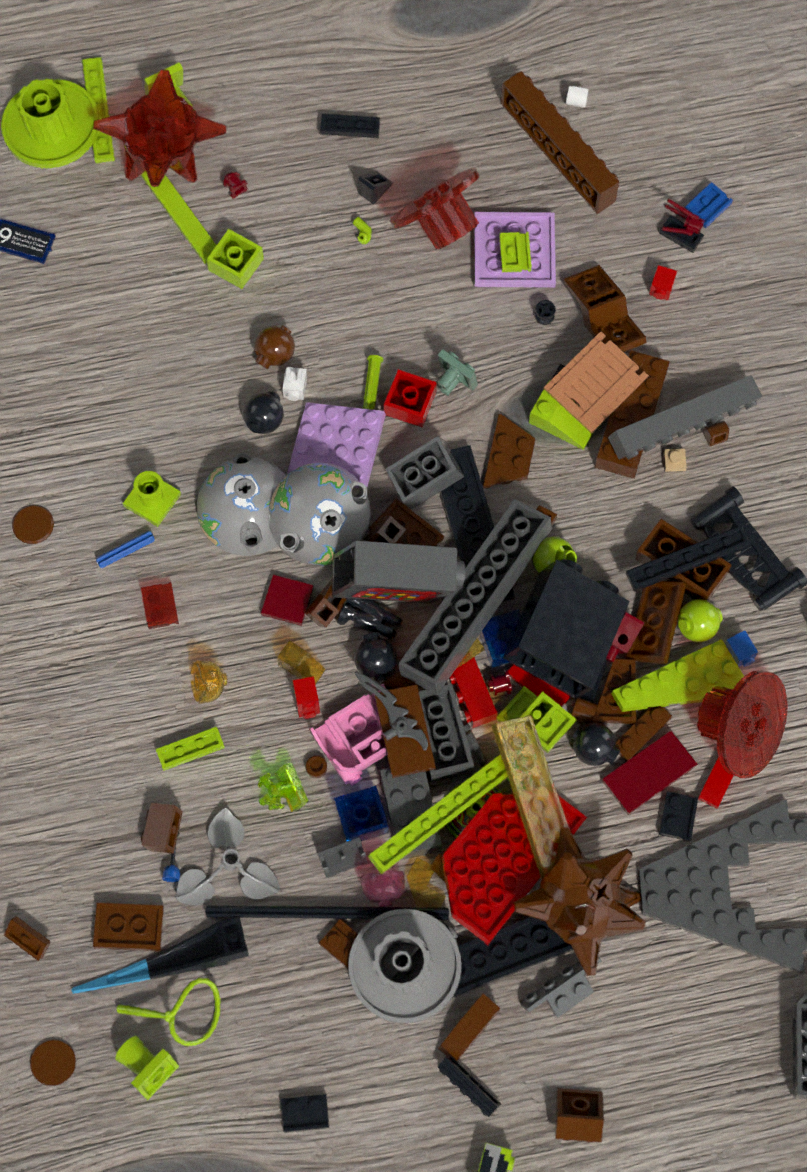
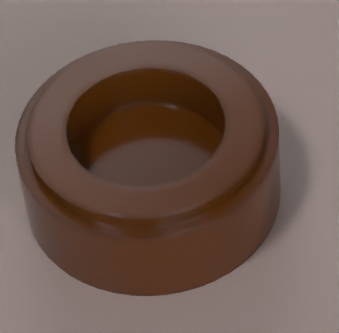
M318 755L310 757L306 762L307 774L312 778L323 777L327 772L326 760Z

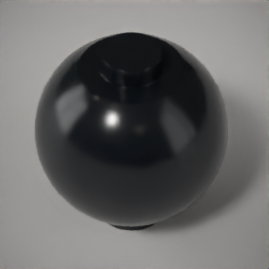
M268 391L255 394L246 401L243 408V420L252 432L269 434L279 428L284 418V410L279 395Z
M379 632L362 635L363 642L357 646L354 654V663L357 670L367 677L373 678L374 681L386 679V675L390 674L396 666L397 654L395 648L388 640L380 638Z
M588 723L582 729L578 727L572 736V739L575 740L573 743L575 755L584 764L600 766L608 762L612 765L620 752V749L616 747V738L613 732L604 724Z

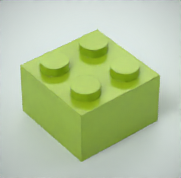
M228 229L207 258L208 271L243 289L264 260L263 247Z

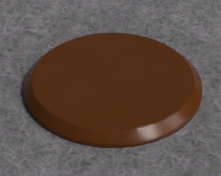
M29 505L20 509L12 521V529L15 536L27 544L43 542L51 535L54 528L52 514L46 508L39 505Z
M49 1040L40 1044L33 1052L30 1061L33 1076L40 1083L47 1086H57L66 1082L72 1076L76 1066V1057L73 1050L68 1044L59 1040Z

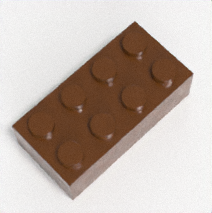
M660 519L637 550L635 560L645 564L698 542L663 519ZM719 558L666 580L684 582L686 584L685 593L696 600L709 601L728 575L732 565Z

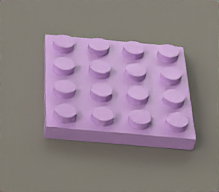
M475 212V287L555 288V213ZM520 232V234L529 232L531 271L502 272L499 233Z
M306 402L287 475L306 464L317 462L330 463L346 469L359 482L368 487L386 416L385 412Z

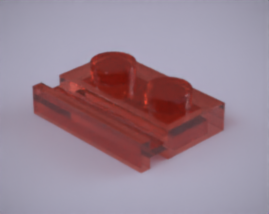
M171 582L163 585L157 584L141 587L148 629L170 626V624L175 623L179 624Z

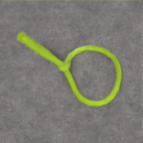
M197 978L185 987L171 1011L168 1010L163 1013L147 1008L119 1004L117 1006V1013L165 1019V1021L169 1022L170 1034L176 1042L184 1046H194L203 1043L214 1032L220 1016V995L214 982L208 978ZM199 983L207 984L212 989L215 999L213 1021L203 1036L196 1040L185 1041L175 1031V1014L195 985Z

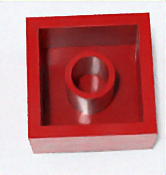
M398 369L384 403L386 416L423 428L436 395L437 382Z

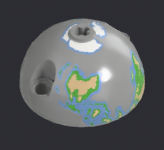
M245 453L235 455L233 459L224 462L214 469L203 482L197 499L198 522L208 540L223 551L242 556L262 554L277 547L278 545L269 527V504L276 487L286 476V473L268 461L250 457ZM249 540L257 541L255 545L247 544Z
M310 463L291 471L278 484L269 504V527L275 542L284 553L301 563L319 566L333 564L334 554L355 541H363L368 533L371 508L367 496V487L346 469L330 463ZM358 485L360 491L357 495L353 496L351 493L352 488ZM328 515L332 517L330 518L331 522L329 524L325 522L327 521L326 517ZM291 535V543L289 545H284L283 539L286 536Z

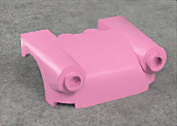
M374 694L362 696L328 717L325 724L314 730L312 727L310 729L312 737L345 784L350 783L354 785L362 779V770L387 755Z

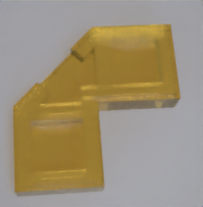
M418 857L407 875L415 906L442 907L446 896L427 887L434 874V871L430 868L431 864Z

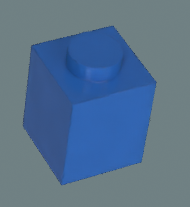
M746 631L726 640L725 645L738 667L741 665L744 667L749 666L755 661L758 651Z

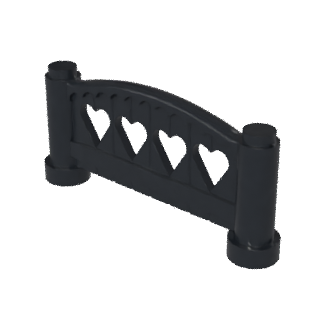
M731 486L725 491L723 496L693 515L690 521L695 529L703 528L707 539L719 534V531L714 529L715 524L732 523L731 529L743 526L751 545L741 549L739 554L731 553L721 558L732 565L729 574L740 585L756 596L754 604L758 610H766L795 589L805 587L807 585V578L798 567L790 571L786 569L738 508L744 504V499L740 492L734 486ZM741 556H758L752 570L745 569L744 564L739 561ZM771 572L764 587H760L757 584V580L752 578L753 573Z

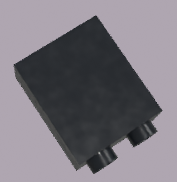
M562 559L554 561L540 572L502 658L577 699L594 688L630 601L618 595L619 589L614 584L605 580H597L595 582L582 574L583 569L579 564L571 560Z

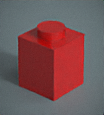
M658 265L649 295L659 300L665 299L669 301L677 270Z

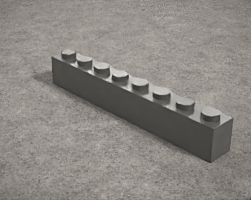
M750 375L616 430L608 439L618 459L624 457L631 459L637 456L641 450L648 452L656 447L655 444L661 442L662 445L671 442L674 436L684 437L690 433L689 430L695 428L698 431L706 427V423L710 421L715 424L723 420V416L727 414L729 417L741 412V408L745 407L748 410L756 406V401L763 396L753 376Z

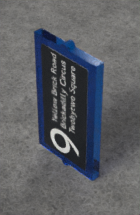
M0 219V252L45 264L49 252H52L51 247L56 235Z

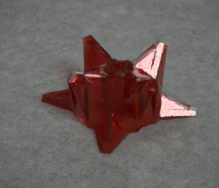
M160 70L147 95L142 96L132 106L128 107L124 113L95 120L93 129L123 141L125 148V177L128 180L133 181L146 172L150 185L158 187L169 168L190 183L197 181L193 149L199 142L226 134L227 126L198 116L196 110L184 98L177 95L169 70Z

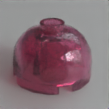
M385 871L383 874L376 875L375 872L361 876L363 893L369 901L379 903V907L392 906V901L398 900L403 895L405 875L403 871Z

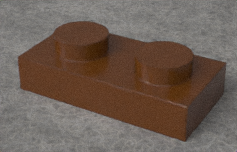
M17 916L11 919L4 933L6 938L37 961L44 957L51 943L50 940Z

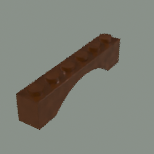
M383 516L363 541L395 544L406 529L391 516ZM333 578L304 612L319 627L326 628L339 613L347 599L332 597Z

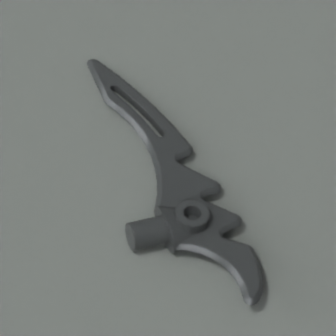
M356 671L355 675L363 687L375 694L382 701L388 712L391 729L383 733L385 739L388 741L394 736L398 738L411 737L420 743L423 750H427L428 741L424 732L421 729H413L417 724V720L404 717L408 713V709L394 706L393 704L397 701L394 695L376 681ZM366 682H368V683H370L371 685H373L374 687H376V688H377L378 690H380L386 697H383L378 691H376L374 688H372L371 686H369L368 684H366Z

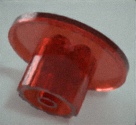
M475 167L467 169L427 190L390 219L393 228H401L419 220L436 250L450 245L477 227L479 222L461 192L480 177L479 172Z
M755 670L745 675L735 685L733 690L715 686L703 697V702L699 706L697 714L698 730H700L703 738L717 742L720 763L730 775L743 779L751 778L760 773L775 755L787 720V694L783 682L772 672Z

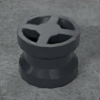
M542 300L537 303L535 319L539 324L548 325L553 322L556 311L554 303L549 300Z

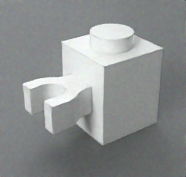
M286 367L283 398L291 401L304 400L307 369Z

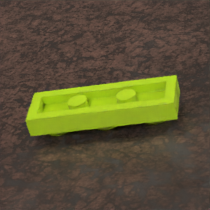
M214 727L157 748L156 752L163 771L225 747L218 728Z

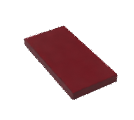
M669 731L604 777L602 782L627 815H629L690 772L698 764L674 733Z

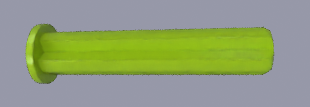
M369 355L367 357L369 365L363 409L375 410L380 367L384 359L379 355Z

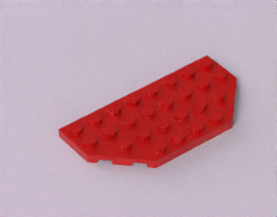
M544 791L543 793L516 792L513 795L492 794L441 858L452 918L488 945L515 911L514 902L531 891L556 859L560 829L569 828L574 836L587 817L553 791Z

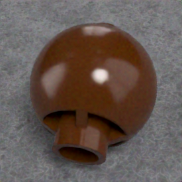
M273 325L262 329L254 342V349L257 354L255 361L267 370L270 366H281L287 363L295 351L294 338L290 335L292 331L283 325L281 327Z

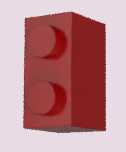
M314 676L293 680L299 717L309 719L315 717L316 714H320Z

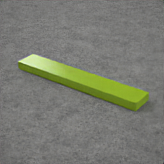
M102 57L82 59L86 91L93 98L100 117L99 132L93 143L95 163L115 161Z
M158 164L140 173L144 182L202 262L206 264L208 256L216 247L210 235Z

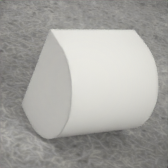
M569 86L566 105L585 108L588 89Z

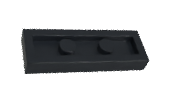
M337 114L321 115L320 135L379 138L380 117Z

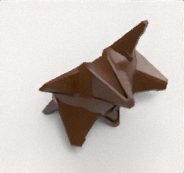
M569 828L560 829L556 862L551 865L542 879L540 888L514 902L515 912L545 921L550 929L554 930L565 942L572 945L587 976L596 975L601 941L604 938L640 931L644 929L646 924L645 920L630 908L641 901L640 893L620 885L632 858V852L626 848L597 860L585 858Z

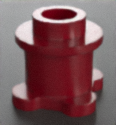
M229 172L225 175L223 186L230 190V197L232 199L248 190L246 186L248 182L246 180L242 181L238 172Z
M504 671V674L499 676L490 675V680H487L489 693L493 692L494 696H497V693L507 691V694H511L512 685L508 671Z

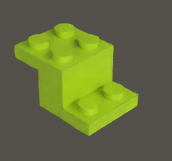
M525 686L496 719L529 747L535 742L547 753L576 722L575 717L544 692L537 697Z

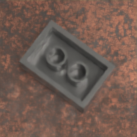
M439 436L386 468L403 503L410 509L417 507L464 477L446 442Z

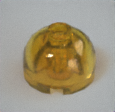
M201 660L192 663L190 674H195L194 681H191V688L195 701L199 702L198 704L217 700L223 693L224 686H227L226 673H223L222 669L212 661Z

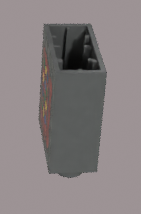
M355 541L333 555L332 597L430 604L456 592V586L461 587L465 580V564L463 561H457V548Z

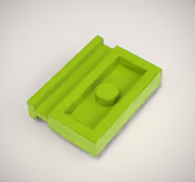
M520 232L499 233L502 272L531 271L529 232L520 234Z

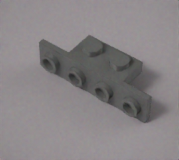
M578 961L574 965L564 968L554 979L545 981L537 991L528 993L524 1000L520 1002V1005L527 1012H531L547 1001L554 1015L560 1017L594 993L584 975L585 971L580 961Z

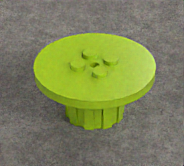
M36 79L30 81L29 85L24 86L13 96L2 116L1 130L8 149L21 162L37 168H57L76 161L91 148L99 132L100 117L93 98L84 88L67 80Z

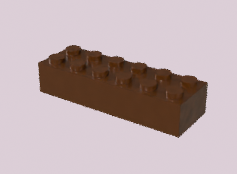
M630 350L628 357L639 366L635 373L640 376L645 372L649 377L610 415L595 468L635 479L643 450L639 451V454L631 459H627V457L618 459L608 437L616 430L655 414L670 361Z

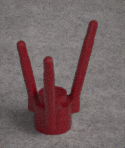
M667 199V202L674 207L666 204L665 208L685 218L684 227H687V229L662 227V230L683 233L692 236L693 233L699 234L703 227L704 219L671 199Z

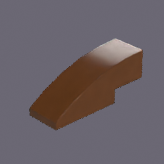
M483 993L438 1049L445 1056L451 1054L458 1061L499 1013L500 1007Z

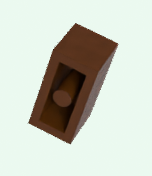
M151 803L150 809L146 813L147 822L145 830L141 834V845L149 851L173 854L183 811L175 805Z

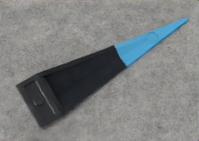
M240 916L219 921L151 957L76 986L71 991L75 994L228 965V961L248 957L249 954Z

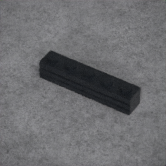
M451 1054L446 1056L437 1066L441 1074L446 1075L450 1082L460 1089L463 1095L470 1098L473 1105L481 1109L483 1115L490 1117L501 1106V1103Z

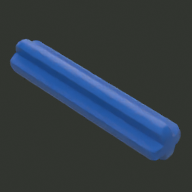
M146 531L96 557V562L100 568H104L154 542L155 538L151 531Z

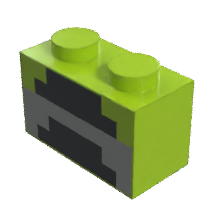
M485 1143L478 1172L512 1171L515 1157L511 1156L513 1150Z

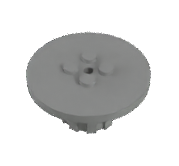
M393 910L371 920L356 937L349 956V977L355 994L361 1003L373 1014L390 1022L416 1023L434 1016L452 999L461 977V956L453 935L438 919L418 910ZM403 962H407L405 967H401Z

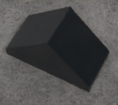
M379 172L360 176L358 179V194L374 205L392 186L393 182Z

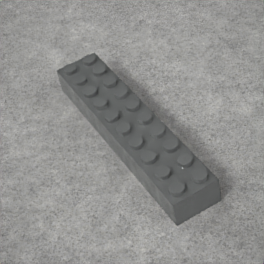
M516 499L513 500L465 568L463 585L461 587L456 586V592L444 598L399 662L400 673L403 677L436 695L439 694L531 561L540 543L551 532V517Z

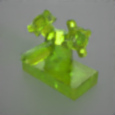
M292 762L284 764L275 773L278 782L273 783L269 779L271 777L270 773L264 774L258 781L259 788L262 785L267 788V793L259 800V803L262 806L268 804L269 810L284 809L285 805L281 804V798L286 799L291 812L298 811L309 802Z

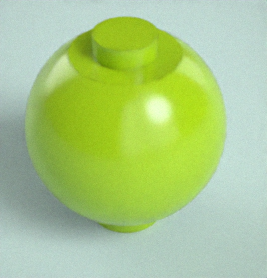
M551 536L545 538L540 543L533 556V564L540 573L556 560L567 559L576 562L577 555L568 541L561 537Z
M693 600L682 607L677 622L679 630L685 638L693 642H705L716 635L723 616L720 609L710 602Z

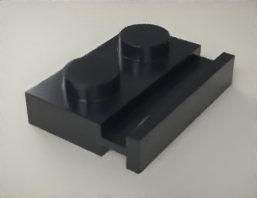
M667 791L659 835L691 841L698 797L693 798L688 795Z
M327 1094L281 1098L284 1133L330 1129Z

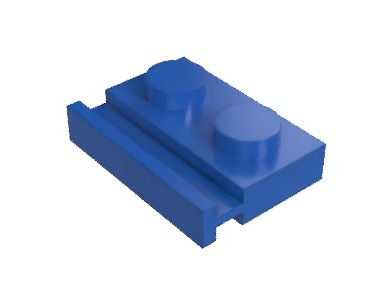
M711 182L685 206V209L704 219L703 227L706 229L732 204L733 199H729L726 193Z

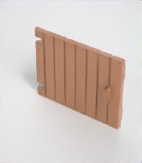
M602 332L595 336L543 388L590 433L603 423L649 377L645 372L640 376L637 375L635 372L639 369V366L611 340L604 344L602 340L605 338V335Z

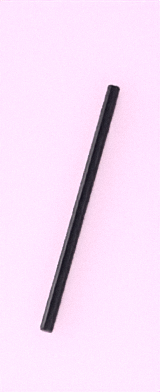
M207 905L205 915L206 917L222 918L240 916V918L374 919L389 911L412 909L427 913L438 920H448L449 908Z

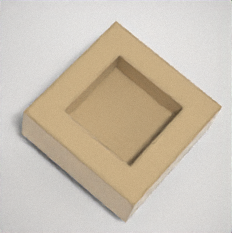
M664 449L665 472L686 471L685 449Z

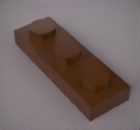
M661 706L651 707L616 742V747L620 749L619 755L626 762L633 758L672 719V715Z

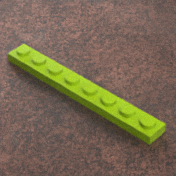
M500 754L369 854L368 858L378 871L383 874L509 777L515 770Z

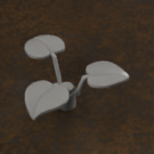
M227 808L221 810L213 818L208 829L210 844L215 848L224 847L225 852L221 858V864L209 878H206L205 873L198 869L188 870L180 877L175 898L183 904L197 906L207 903L215 893L213 885L209 882L223 868L228 871L236 868L239 869L240 873L244 875L240 881V887L248 898L255 900L263 899L277 894L280 890L278 880L269 867L259 862H253L249 864L247 872H245L242 864L239 863V852L228 848V846H238L244 839L245 831L241 822Z

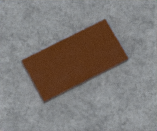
M661 581L643 588L636 618L644 622V625L627 652V660L667 664L686 588L684 582Z
M412 685L388 690L397 698L393 705L408 709V713L404 717L417 720V724L413 729H421L428 741L427 750H423L420 743L411 737L398 738L394 736L388 741L384 737L392 778L435 770L436 767L418 686ZM374 694L382 733L391 729L389 715L382 701Z

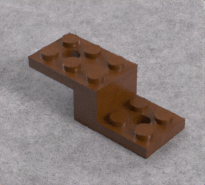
M600 265L563 279L564 286L580 304L584 326L593 337L602 332L605 335V338L602 340L604 344L611 340L623 352L647 343L646 336L628 315L626 296Z

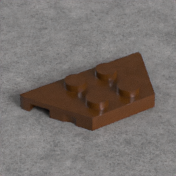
M502 414L498 415L483 489H489L490 486L501 483L505 485L512 481L528 479L536 438Z

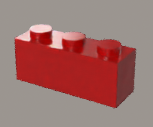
M471 656L461 660L450 676L449 681L456 686L455 696L458 703H462L464 706L463 716L466 723L470 722L472 728L496 720L497 711L475 657Z

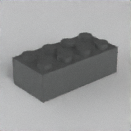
M452 684L444 686L438 695L429 690L419 692L436 767L435 770L428 771L430 781L436 782L473 773L474 763Z
M390 768L380 770V778L394 836L433 806L426 772L392 778ZM439 831L401 860L442 852Z

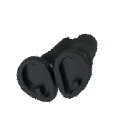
M354 598L347 599L337 620V623L340 625H345L349 620H352L354 625L360 629L379 632L380 635L393 640L397 632L385 626V623L400 627L403 622L401 618L385 610L373 600ZM352 607H358L361 611H357Z

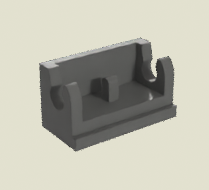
M360 837L318 853L326 879L368 863Z

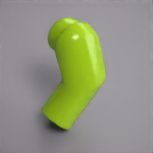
M357 217L353 221V225L360 230L357 239L361 244H367L371 240L372 229L360 217Z

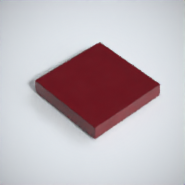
M273 575L261 615L302 626L306 615L304 612L308 608L314 585Z

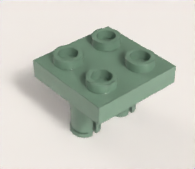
M444 349L440 351L438 359L445 373L437 381V384L440 386L439 390L446 396H449L457 384L462 383L474 391L478 386L477 376L474 372L475 369L468 363H461L458 360V356L452 351L446 352Z

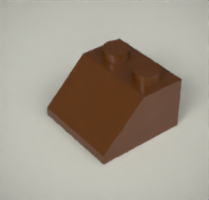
M557 1088L555 1139L601 1143L604 1125L603 1091Z

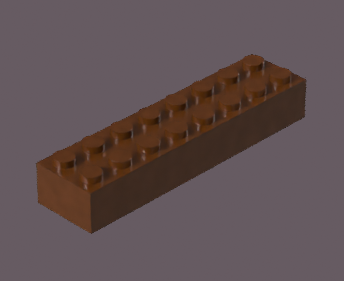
M522 71L502 83L501 105L594 212L599 214L614 204L619 187L617 175L608 170L605 162L594 154V150L590 145H586L579 132L571 128L568 120L558 113L553 103H549L542 90H538L534 86L532 79Z

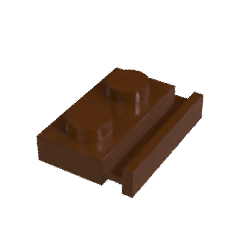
M339 919L335 926L319 942V945L349 970V956L358 933Z

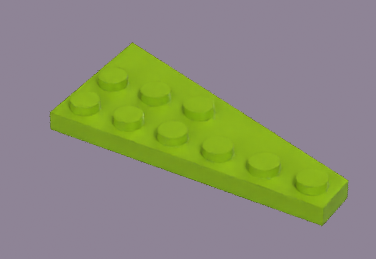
M720 639L613 690L611 694L621 711L625 712L655 706L666 707L679 703L682 705L713 701V699L748 697L753 696L754 691L723 640Z

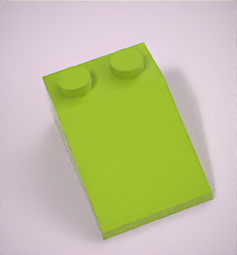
M543 390L530 412V424L582 450L585 449L594 431L590 433L545 390Z

